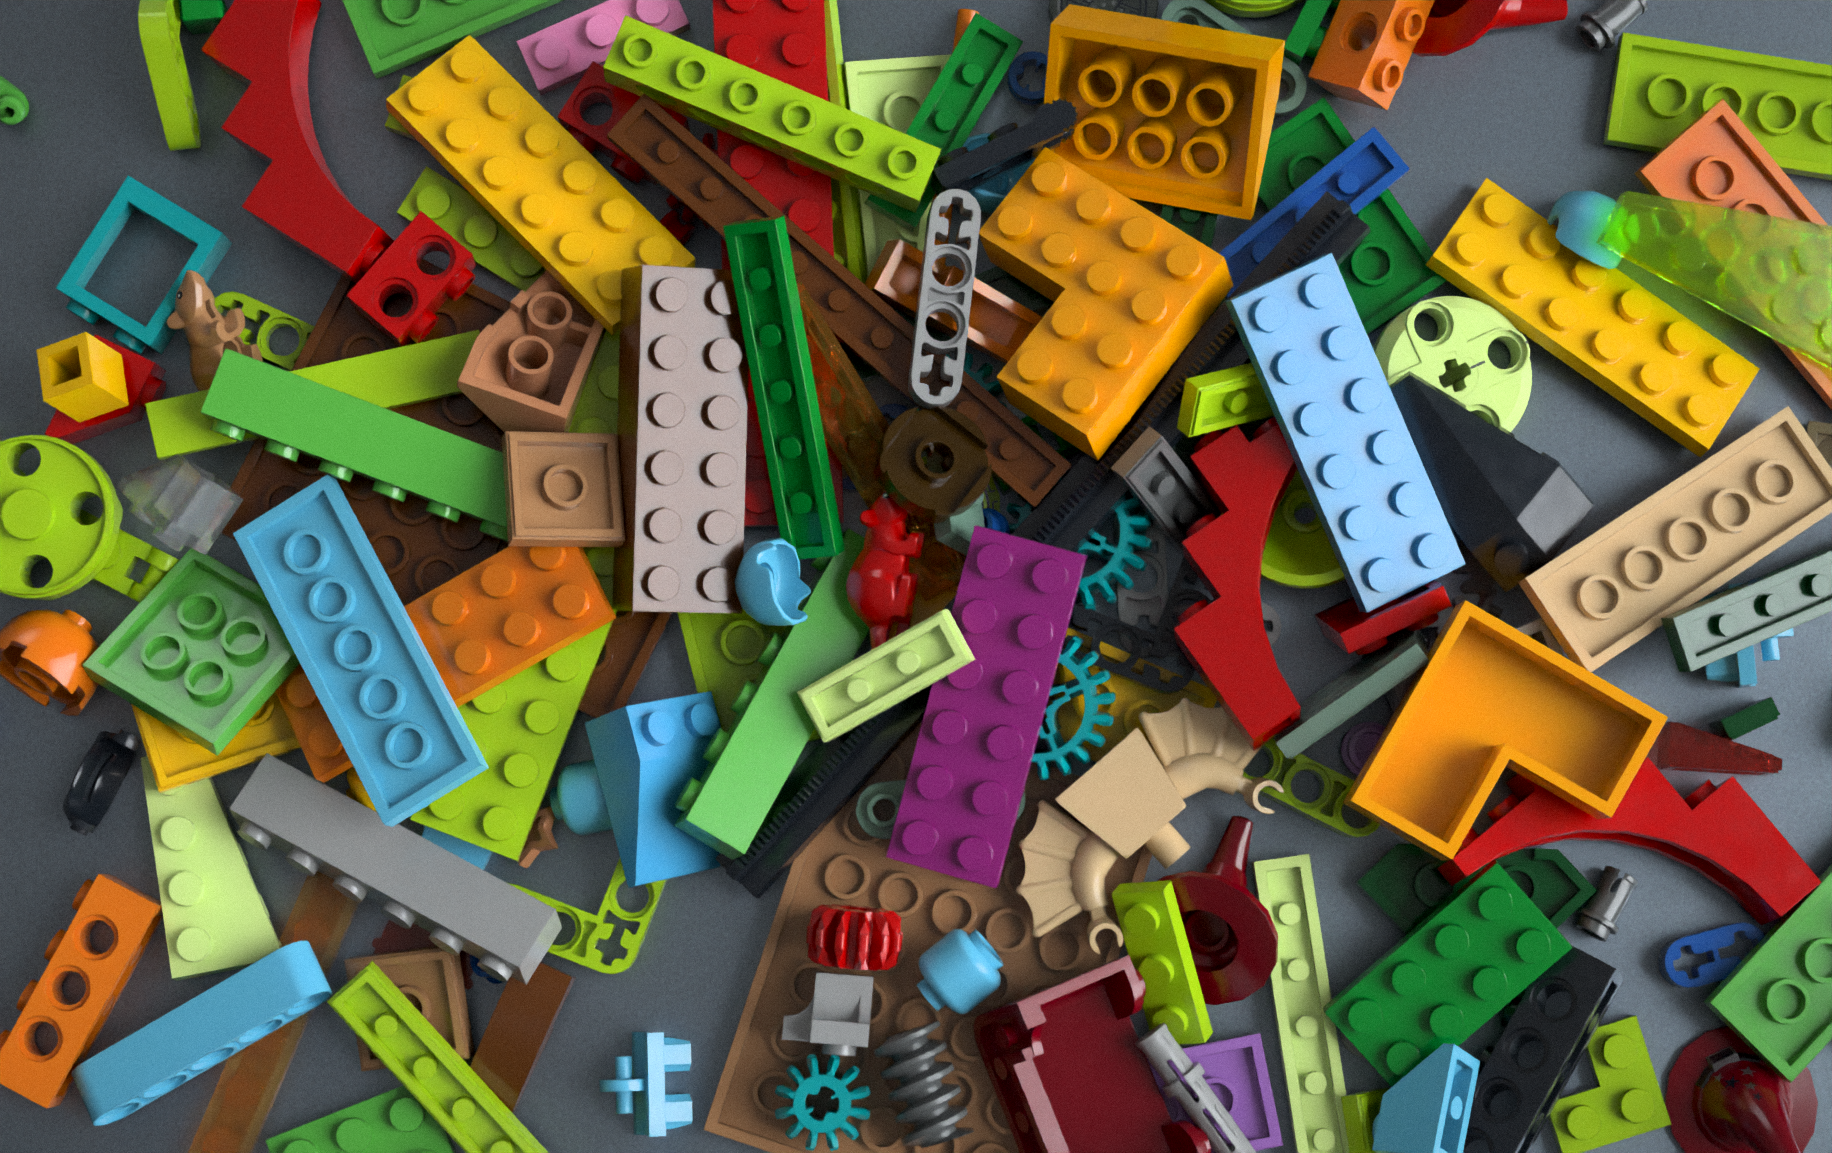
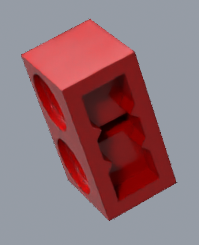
M592 61L557 117L560 124L591 155L596 149L611 158L613 162L610 167L625 179L638 184L643 178L656 185L657 182L607 138V134L641 96L605 82L603 67ZM595 103H605L612 107L613 112L610 119L604 124L591 125L583 120L586 109ZM659 105L690 132L686 117L674 110Z
M420 211L346 296L353 308L400 347L406 346L411 340L419 343L437 324L439 317L435 313L449 297L453 301L458 300L472 285L476 278V275L472 273L476 263L471 252ZM440 251L450 257V262L442 273L429 275L420 270L421 260L428 253ZM404 293L413 299L411 309L404 316L390 317L383 312V305L386 299L393 294Z

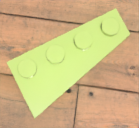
M951 54L845 62L844 73L848 109L897 131L906 133ZM857 188L867 279L888 240L901 239L923 252L927 216L933 198L916 228L911 232L864 204L870 193Z
M148 756L141 757L172 979L179 981L246 968L283 947L271 924L270 915L261 894L258 893L247 866L248 862L240 843L237 842L227 819V812L212 777L159 793Z

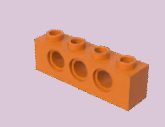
M1340 0L1308 77L1338 98L1388 110L1393 96L1402 82L1403 73L1417 40L1424 31L1425 22L1435 0Z
M98 874L95 881L87 879L81 886L72 904V909L76 910L77 913L68 930L60 929L51 940L44 955V959L50 961L39 981L31 980L22 992L16 1009L22 1013L12 1031L5 1029L0 1034V1084L46 1109L60 1106L74 1081L71 1075L72 1071L85 1061L163 919L161 901L111 874ZM101 921L107 923L114 934L112 946L104 953L97 952L90 942L92 928ZM73 971L80 974L86 984L85 994L76 1004L68 1001L62 990L64 979ZM44 1022L51 1024L58 1034L57 1045L49 1054L42 1052L35 1043V1032Z

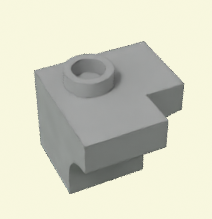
M816 972L813 999L808 1007L800 1013L784 1016L782 1040L822 1044V1054L856 1056L857 1046L868 1047L874 976Z

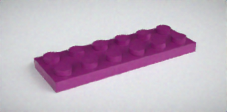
M979 525L974 526L951 615L976 660L932 684L888 847L887 858L989 887H998L1087 555Z

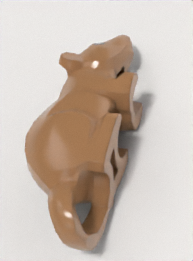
M187 270L176 293L175 311L168 317L167 325L173 330H184L190 345V372L193 383L199 391L210 389L225 348L263 362L257 344L245 345L239 336L245 327V317L240 308H232L227 312V316L220 314L215 307V297L206 285L204 278L193 270Z

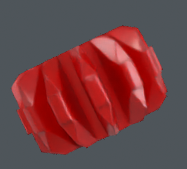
M822 904L813 909L810 923L807 925V957L814 963L822 964L823 966L839 967L840 969L888 970L896 966L898 954L902 949L903 932L901 931V917L894 911L882 908L850 904Z

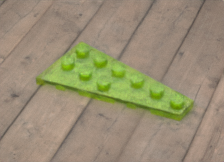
M1631 191L1620 194L1596 242L1597 244L1832 370V226Z

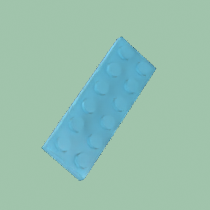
M328 474L233 533L384 825L395 826L489 768L336 478Z

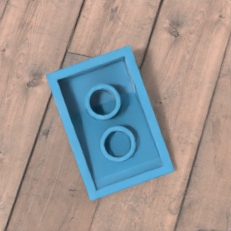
M712 692L629 705L585 722L628 888L720 867V863L715 859L720 852L674 826L682 812L675 807V803L691 777L698 781L700 780L709 764V761L702 758L703 753L716 731L721 728Z

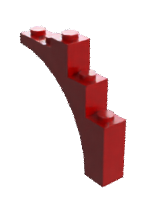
M1275 417L1266 421L1254 432L1255 440L1252 442L1248 441L1236 425L1225 433L1221 429L1209 433L1194 447L1196 453L1190 456L1192 473L1223 515L1216 519L1214 514H1210L1194 523L1186 532L1188 538L1182 542L1183 555L1215 601L1211 604H1208L1206 600L1195 603L1178 617L1180 625L1174 628L1176 643L1253 751L1301 719V707L1278 669L1266 634L1260 597L1263 552L1274 514L1295 474L1298 472V468Z
M1648 757L1644 759L1612 818L1599 820L1517 773L1506 782L1513 793L1487 813L1493 823L1480 834H1477L1471 827L1454 858L1447 860L1437 868L1449 884L1453 886L1488 862L1526 847L1565 840L1612 841L1654 851L1696 870L1728 892L1761 926L1782 917L1821 883L1819 878L1733 776L1716 786L1708 779L1683 799Z

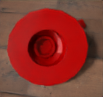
M1435 0L1425 22L1424 31L1417 40L1412 53L1420 57L1447 56L1473 45L1489 30L1531 26L1565 20L1568 14L1567 0Z

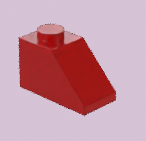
M94 334L95 338L122 355L129 405L80 423L57 409L45 435L64 440L73 445L141 421L146 412L145 403L158 401L163 397L166 381L162 380L166 370L155 362Z

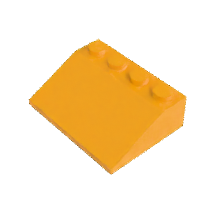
M1069 4L1050 24L1044 104H1052L1053 100L1057 101L1059 98L1061 100L1067 99V102H1072V106L1076 107L1075 112L1078 115L1071 139H1067L1066 143L1061 142L1060 146L1051 151L1128 198L1251 220L1254 217L1279 95L1285 40Z

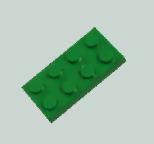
M1324 97L1271 132L1257 201L1266 213L1271 211L1355 142ZM1389 189L1356 214L1357 217L1370 227L1371 232L1338 266L1367 336L1448 282L1426 266L1433 252Z
M1494 859L1323 1007V1010L1392 1087L1443 1043L1455 1044L1456 1046L1463 1043L1573 947Z

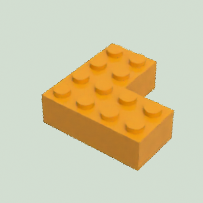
M1046 147L979 231V238L990 262L1054 302L996 376L1008 402L1097 461L1233 287L1224 256Z
M1465 600L1454 607L1428 653V663L1418 670L1343 803L1441 861L1454 858L1505 766L1598 820L1612 818L1668 717Z

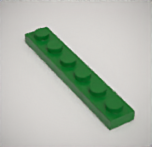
M785 216L731 222L724 225L723 229L780 537L795 547L799 559L837 556L845 551Z

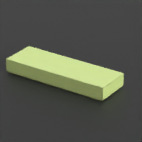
M943 609L798 691L797 694L823 743H826L976 659L949 609Z

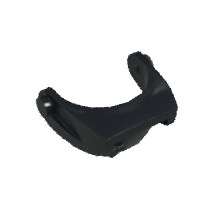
M120 729L118 734L108 731H102L98 734L92 747L81 762L63 802V810L67 819L72 823L70 826L72 830L86 836L88 832L93 833L97 829L141 744V741L137 740V736L123 729ZM107 751L110 752V756L106 759L94 780L88 799L83 798L85 788L96 765Z

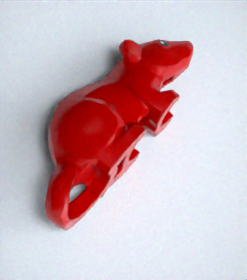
M886 491L882 492L870 509L861 512L859 516L861 524L867 526L864 547L849 571L846 583L847 598L851 608L870 629L872 649L889 640V634L894 621L898 622L895 636L910 629L919 575L909 572V558L919 559L925 542L924 533L911 532L909 535L907 534L905 520L909 512L896 504Z

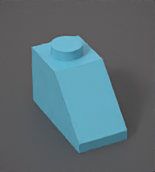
M1443 1043L1383 1094L1380 1112L1373 1123L1372 1134L1374 1142L1372 1150L1376 1153H1463L1480 1061L1455 1044Z

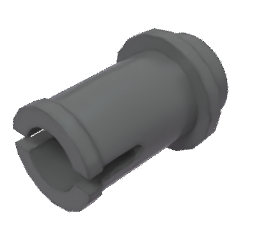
M1607 0L1594 12L1586 11L1581 15V23L1576 27L1577 34L1582 42L1595 52L1602 48L1609 49L1615 45L1614 37L1639 15L1644 14L1648 10L1647 1Z
M1612 866L1604 867L1603 874L1595 887L1597 891L1590 897L1585 908L1579 907L1576 911L1579 919L1575 926L1583 933L1603 942H1606L1610 934H1617L1619 928L1615 923L1633 889L1638 885V881L1625 873L1616 892L1612 893L1611 889L1620 872L1619 869Z

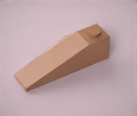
M545 269V272L525 292L523 290L519 292L510 302V308L493 325L488 324L477 336L458 379L457 387L504 433L505 431L568 433L606 329Z

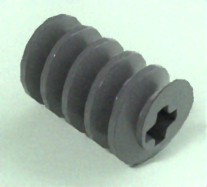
M939 1021L886 1037L887 1041L874 1050L875 1057L893 1058L894 1061L893 1064L880 1073L882 1079L900 1080L901 1085L887 1095L889 1101L906 1102L908 1106L894 1117L896 1124H913L915 1128L901 1139L903 1146H920L925 1148L974 1132L973 1128L955 1127V1124L968 1114L966 1106L948 1105V1102L959 1094L961 1089L959 1084L941 1082L945 1076L954 1070L952 1062L934 1060V1057L947 1048L945 1040L927 1038V1035L940 1026Z

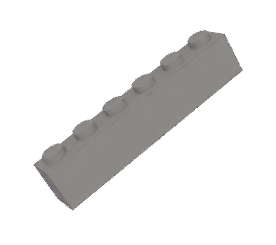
M268 753L261 760L229 808L240 827L237 833L253 846L261 850H267L269 845H272L287 854L285 860L302 873L314 876L319 871L335 880L332 885L346 897L359 903L367 897L383 906L380 910L381 913L395 924L406 929H410L413 923L431 933L429 939L438 947L453 955H458L461 950L480 959L477 965L483 971L502 982H507L511 976L527 985L562 929L556 909L399 824L393 827L384 825L377 812Z

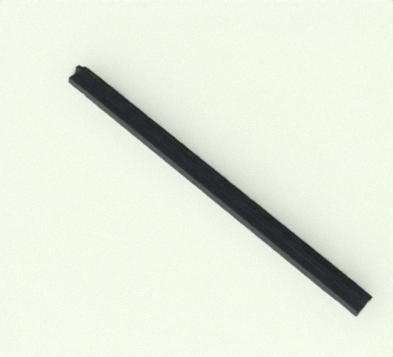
M1326 191L1228 299L1326 253H1332L1337 266H1339L1371 232L1370 227L1352 212L1351 206L1343 199L1339 201ZM1225 302L1200 328L1101 458L1097 461L1085 453L1012 535L1077 552L1131 494L1112 471L1111 467L1150 426L1164 437L1171 448L1185 435L1177 429L1185 380L1251 363ZM956 595L943 609H949L950 613L952 612ZM932 684L830 742L823 743L822 741L785 781L746 853L734 860L721 853L715 858L727 870L726 873L733 880L741 883L754 897L760 898L922 722Z

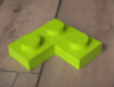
M1630 1015L1598 1026L1585 1050L1596 1086L1559 1097L1548 1117L1559 1153H1582L1672 1125L1636 1015Z

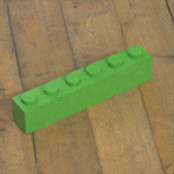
M225 348L201 413L206 418L213 420L210 427L211 431L240 442L243 441L245 433L267 440L264 450L293 462L297 461L300 453L321 461L318 471L346 482H350L353 473L375 481L372 488L373 492L403 503L408 493L429 501L425 511L456 523L460 514L482 521L479 528L480 532L508 542L502 452Z
M849 528L842 533L845 551L837 556L812 559L810 566L817 569V572L808 586L811 589V593L798 605V610L804 611L808 618L802 623L787 625L781 635L776 632L770 635L757 658V661L764 665L754 683L746 680L731 703L730 709L737 714L727 732L719 728L703 753L702 758L709 761L707 768L699 781L693 777L690 778L675 803V807L682 812L674 826L731 860L746 853L815 728L797 692L850 663L869 631V627L857 616L847 598L846 583L849 571L864 547V537Z

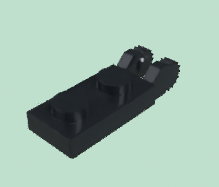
M1059 98L1057 101L1053 100L1052 104L1046 103L1038 107L1033 121L1021 127H1018L1015 122L1004 125L987 137L988 143L970 152L967 147H960L947 153L937 161L939 167L933 169L931 186L936 196L948 189H961L968 192L1036 159L1045 147L1052 150L1060 146L1061 142L1066 143L1067 139H1071V134H1074L1073 128L1077 122L1076 118L1078 115L1075 112L1076 107L1072 106V102H1067V99L1061 100Z

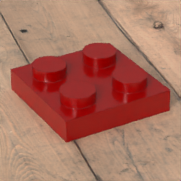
M1433 580L1368 613L1360 612L1354 597H1351L1314 616L1322 634L1348 654L1355 651L1357 655H1363L1386 645L1388 642L1386 636L1401 629L1407 628L1408 631H1416L1433 624L1439 619L1438 612L1452 605L1444 586Z

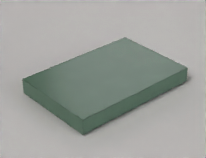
M1405 629L1388 641L1386 645L1375 650L1300 703L1301 719L1276 736L1275 743L1286 758H1294L1426 665L1429 658L1424 636L1419 630L1408 631Z

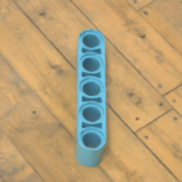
M308 941L293 942L275 950L78 1065L71 1075L93 1125H107L132 1114L319 1006L331 997L333 992Z

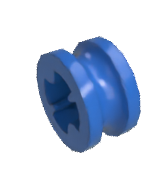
M1036 51L1024 52L1016 57L1010 65L1007 80L1008 88L1014 99L1021 104L1034 106L1044 103L1046 77L1042 79L1041 90L1029 91V84L1022 88L1018 83L1023 78L1024 68L1027 66H1036V73L1040 69L1046 73L1048 56L1044 53Z

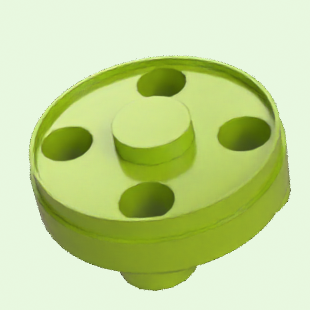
M24 435L0 441V592L26 600L52 601L78 590L92 580L110 558L123 518L121 502L106 471L91 455L64 440L44 435ZM37 448L41 456L40 465L33 474L23 476L19 470V460L24 452ZM98 496L103 504V513L95 523L85 525L80 516L81 507L87 499ZM48 559L53 568L52 578L45 586L36 588L30 578L31 570L38 561Z

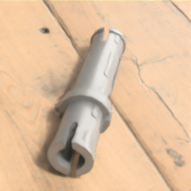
M1165 1023L1156 1026L1135 1043L1165 1084L1162 1090L1167 1097L1175 1096L1195 1126L1202 1129L1206 1134L1210 1146L1215 1153H1257L1231 1114L1225 1109L1202 1077L1205 1073L1204 1068L1199 1062H1191L1184 1050L1171 1035ZM1168 1060L1173 1061L1198 1097H1193ZM1203 1109H1207L1233 1144L1232 1146L1227 1144Z

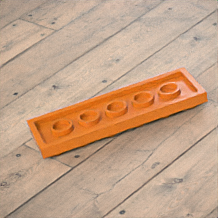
M1721 99L1710 106L1634 174L1832 410V229L1725 100Z
M509 546L404 606L457 708L617 618L583 547ZM302 666L296 667L276 692L315 779L325 783L352 768L353 764Z

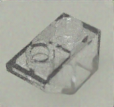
M179 454L122 477L116 486L132 502L128 510L141 521L154 527L152 534L157 539L177 551H181L184 545H187L204 555L207 554L244 500L219 476Z

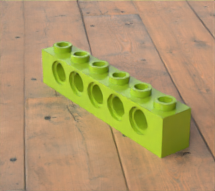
M626 15L603 66L605 82L638 96H642L645 93L659 105L915 213L941 152V149Z

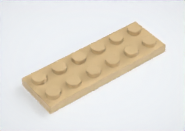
M1787 406L1518 583L1570 661L1589 672H1593L1662 626L1661 618L1695 604L1832 513V469L1790 407Z

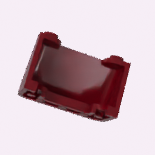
M1129 955L1004 1004L975 1018L973 1029L976 1044L1020 1153H1211L1210 1142L1202 1129L1192 1125L1187 1120L1172 1122L1148 1060L1142 1050L1135 1044L1139 1038L1130 1016L1142 1009L1146 986L1142 975L1133 966Z

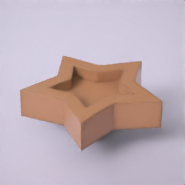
M550 806L537 812L518 860L519 865L524 868H528L541 851L559 848L551 832L555 816Z

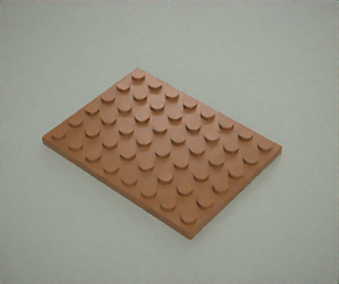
M920 723L803 852L794 859L703 1130L771 1153H1020L977 1047L973 1029L975 1018L1004 1004L1119 958L1122 946L1119 948L1114 931L1108 928L1100 930L1095 937L1100 954L1092 949L1086 931L1088 923L1091 921L1088 911L1080 912L1041 937H1034L1032 935L1034 928L1033 912L1025 898L1016 892L1017 886L1021 885L1025 875V860L1018 843L1020 840L1025 839L1033 830L1037 821L1039 801L1045 800L1087 828L1055 800L1080 776L1073 773L1064 776L1058 768L1051 766L1049 779L1040 780L1037 774V763H1031L1024 789L1025 807L1015 822L997 888L890 859L886 855L891 839H878L867 834L857 820L856 805L862 792L875 783L907 780L922 724ZM880 800L873 807V814L880 821H889L895 815V806L889 800ZM1144 844L1127 859L1120 854L1105 877V891L1109 902L1108 905H1105L1107 915L1115 918L1119 926L1120 923L1111 894L1119 884L1144 882L1152 857V853ZM822 904H850L894 911L901 917V931L903 932L902 949L898 954L896 966L888 970L872 971L840 969L839 967L823 966L822 964L814 963L807 957L808 943H806L807 925L810 923L811 912ZM953 929H961L968 934L976 929L994 948L1004 963L998 969L1001 977L998 989L966 1014H958L946 1005L937 1011L917 987V984L924 979L918 965L920 956ZM816 972L874 976L868 1047L857 1046L856 1056L839 1055L840 1064L835 1072V1075L841 1078L848 1068L853 1065L859 1068L860 1073L847 1086L849 1090L859 1086H869L871 1093L865 1098L852 1100L851 1105L865 1107L870 1110V1116L868 1120H860L848 1115L847 1120L857 1128L859 1136L855 1140H851L838 1127L835 1129L839 1140V1148L834 1151H830L827 1146L826 1133H819L818 1142L813 1151L807 1150L805 1143L811 1130L803 1127L795 1138L789 1139L785 1133L798 1120L796 1115L785 1119H777L775 1116L777 1108L793 1105V1099L783 1098L775 1094L777 1085H787L794 1089L799 1087L786 1072L790 1065L798 1067L807 1078L811 1074L806 1058L810 1054H815L819 1061L820 1072H827L828 1060L831 1055L822 1054V1044L782 1040L784 1016L800 1013L811 1003L815 991ZM939 1021L940 1026L927 1035V1038L945 1040L947 1048L934 1057V1060L952 1062L954 1070L945 1076L941 1082L959 1084L961 1092L952 1098L948 1105L966 1106L968 1114L958 1121L955 1127L973 1128L974 1132L925 1148L920 1146H903L901 1139L915 1128L913 1124H896L894 1117L908 1106L906 1102L889 1101L887 1095L901 1085L900 1080L882 1079L880 1073L893 1064L894 1061L893 1058L875 1057L874 1050L887 1041L886 1037ZM821 1086L817 1095H807V1106H815L811 1112L813 1115L824 1118L828 1110H838L839 1099H831L834 1093L832 1089Z

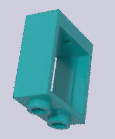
M128 175L56 289L70 298L65 308L93 326L101 317L117 327L112 337L141 354L145 347L148 346L162 355L178 330L169 328L167 319L175 311L176 293L186 271L193 270L204 278L207 284L233 243L216 228ZM134 210L139 211L197 247L146 327L84 289Z

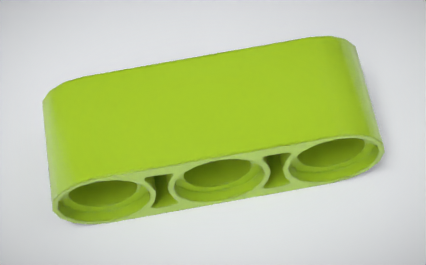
M1273 739L1264 744L1262 749L1269 757V767L1261 777L1276 781L1282 786L1284 793L1265 786L1260 790V795L1344 837L1357 838L1368 836L1379 828L1380 824L1369 818L1366 824L1359 829L1350 827L1345 823L1341 810L1344 804L1343 801L1354 784V780L1301 753L1292 759L1290 757L1287 759ZM1299 771L1310 772L1319 782L1318 796L1310 803L1299 801L1291 791L1292 778ZM1246 772L1243 773V776L1250 780L1256 778L1249 776Z

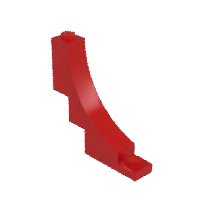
M235 0L201 51L221 70L249 86L221 128L240 146L270 164L242 207L267 228L353 282L358 283L394 240L380 226L359 212L346 197L330 172L316 139L310 113L308 68L313 31L322 3L319 0Z

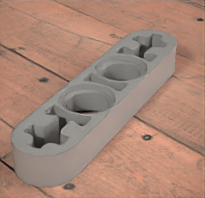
M948 189L940 193L933 201L927 216L908 376V390L912 399L918 405L929 410H934L936 406H948L959 393L962 384L981 210L976 198L969 192L961 189ZM950 204L959 205L960 215L969 217V221L961 222L956 233L955 244L966 243L967 250L955 244H934L935 239L944 243L948 236L949 221L947 218L940 217L939 213H946ZM942 257L955 259L963 269L962 281L954 286L940 284L932 274L933 263ZM935 312L949 314L957 325V332L954 338L941 342L934 340L926 330L925 322L929 315ZM922 349L934 354L954 353L955 355L954 360L945 356L941 362L940 377L944 381H949L950 387H943L938 396L930 395L929 385L920 383V377H927L930 373L934 356H922Z

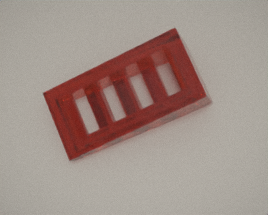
M1665 722L1658 734L1657 767H1660V770L1758 776L1773 775L1782 770L1781 758L1678 722Z

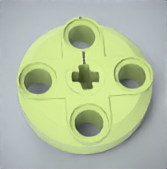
M1441 296L1421 301L1404 310L1390 321L1374 344L1373 350L1389 386L1410 371L1465 404L1470 412L1495 427L1500 425L1509 432L1518 424L1527 407L1532 386L1528 341L1505 316L1483 302L1461 296ZM1418 313L1428 314L1437 322L1438 333L1434 341H1425L1415 332L1414 321ZM1493 340L1502 342L1510 351L1511 359L1506 369L1495 367L1489 360L1488 347Z

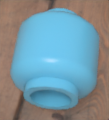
M594 759L572 763L564 767L558 777L557 787H553L550 792V803L554 816L558 820H564L569 829L578 835L584 836L613 830Z
M953 929L920 956L918 965L924 979L917 984V987L937 1011L946 1005L958 1014H966L998 989L1001 982L998 969L1004 963L994 948L976 929L970 934L961 929Z

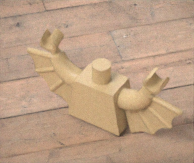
M1183 698L1178 705L1168 711L1149 714L1141 712L1139 714V721L1155 753L1138 728H1135L1055 798L1060 806L1087 828L1045 800L1038 802L1039 811L1036 824L1026 838L1018 843L1025 860V875L1021 885L1017 886L1016 892L1025 898L1033 912L1034 928L1032 935L1034 937H1041L1080 912L1088 911L1091 921L1088 923L1086 931L1092 949L1100 954L1095 937L1100 930L1107 928L1114 931L1120 948L1123 943L1121 928L1115 918L1107 915L1105 905L1109 904L1105 891V877L1119 855L1121 854L1127 859L1144 844L1165 869L1171 866L1191 846L1169 821L1186 807L1183 799L1206 788L1218 789L1230 795H1234L1236 791L1244 795L1246 804L1253 810L1265 814L1274 813L1275 811L1260 805L1258 794L1265 786L1284 793L1282 786L1276 781L1267 778L1256 777L1250 780L1243 776V770L1264 744L1253 751L1223 707L1205 708L1190 702L1187 698Z

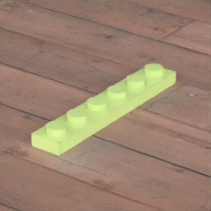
M1304 854L1251 862L1257 900L1268 910L1278 933V960L1269 976L1295 1152L1349 1153L1341 1096L1346 1095L1336 1025L1323 1010V1007L1332 998L1310 855Z

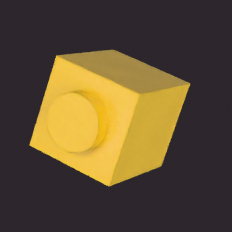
M84 332L36 349L44 402L79 423L129 405L122 355L91 334Z

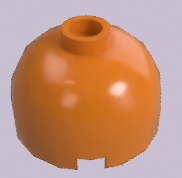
M48 609L31 610L13 617L0 630V675L35 702L46 707L50 702V696L66 704L60 712L61 714L79 716L98 686V683L90 679L82 666L99 647L95 639L89 634L93 629L91 624L81 615L67 609L62 614Z

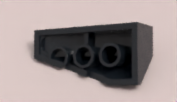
M1408 371L1392 383L1389 387L1446 519L1476 559L1505 592H1508L1518 585V582L1549 563L1594 507L1593 501L1559 461L1544 452L1540 454L1515 439L1513 433L1500 425L1495 427L1467 410L1465 404L1414 373Z

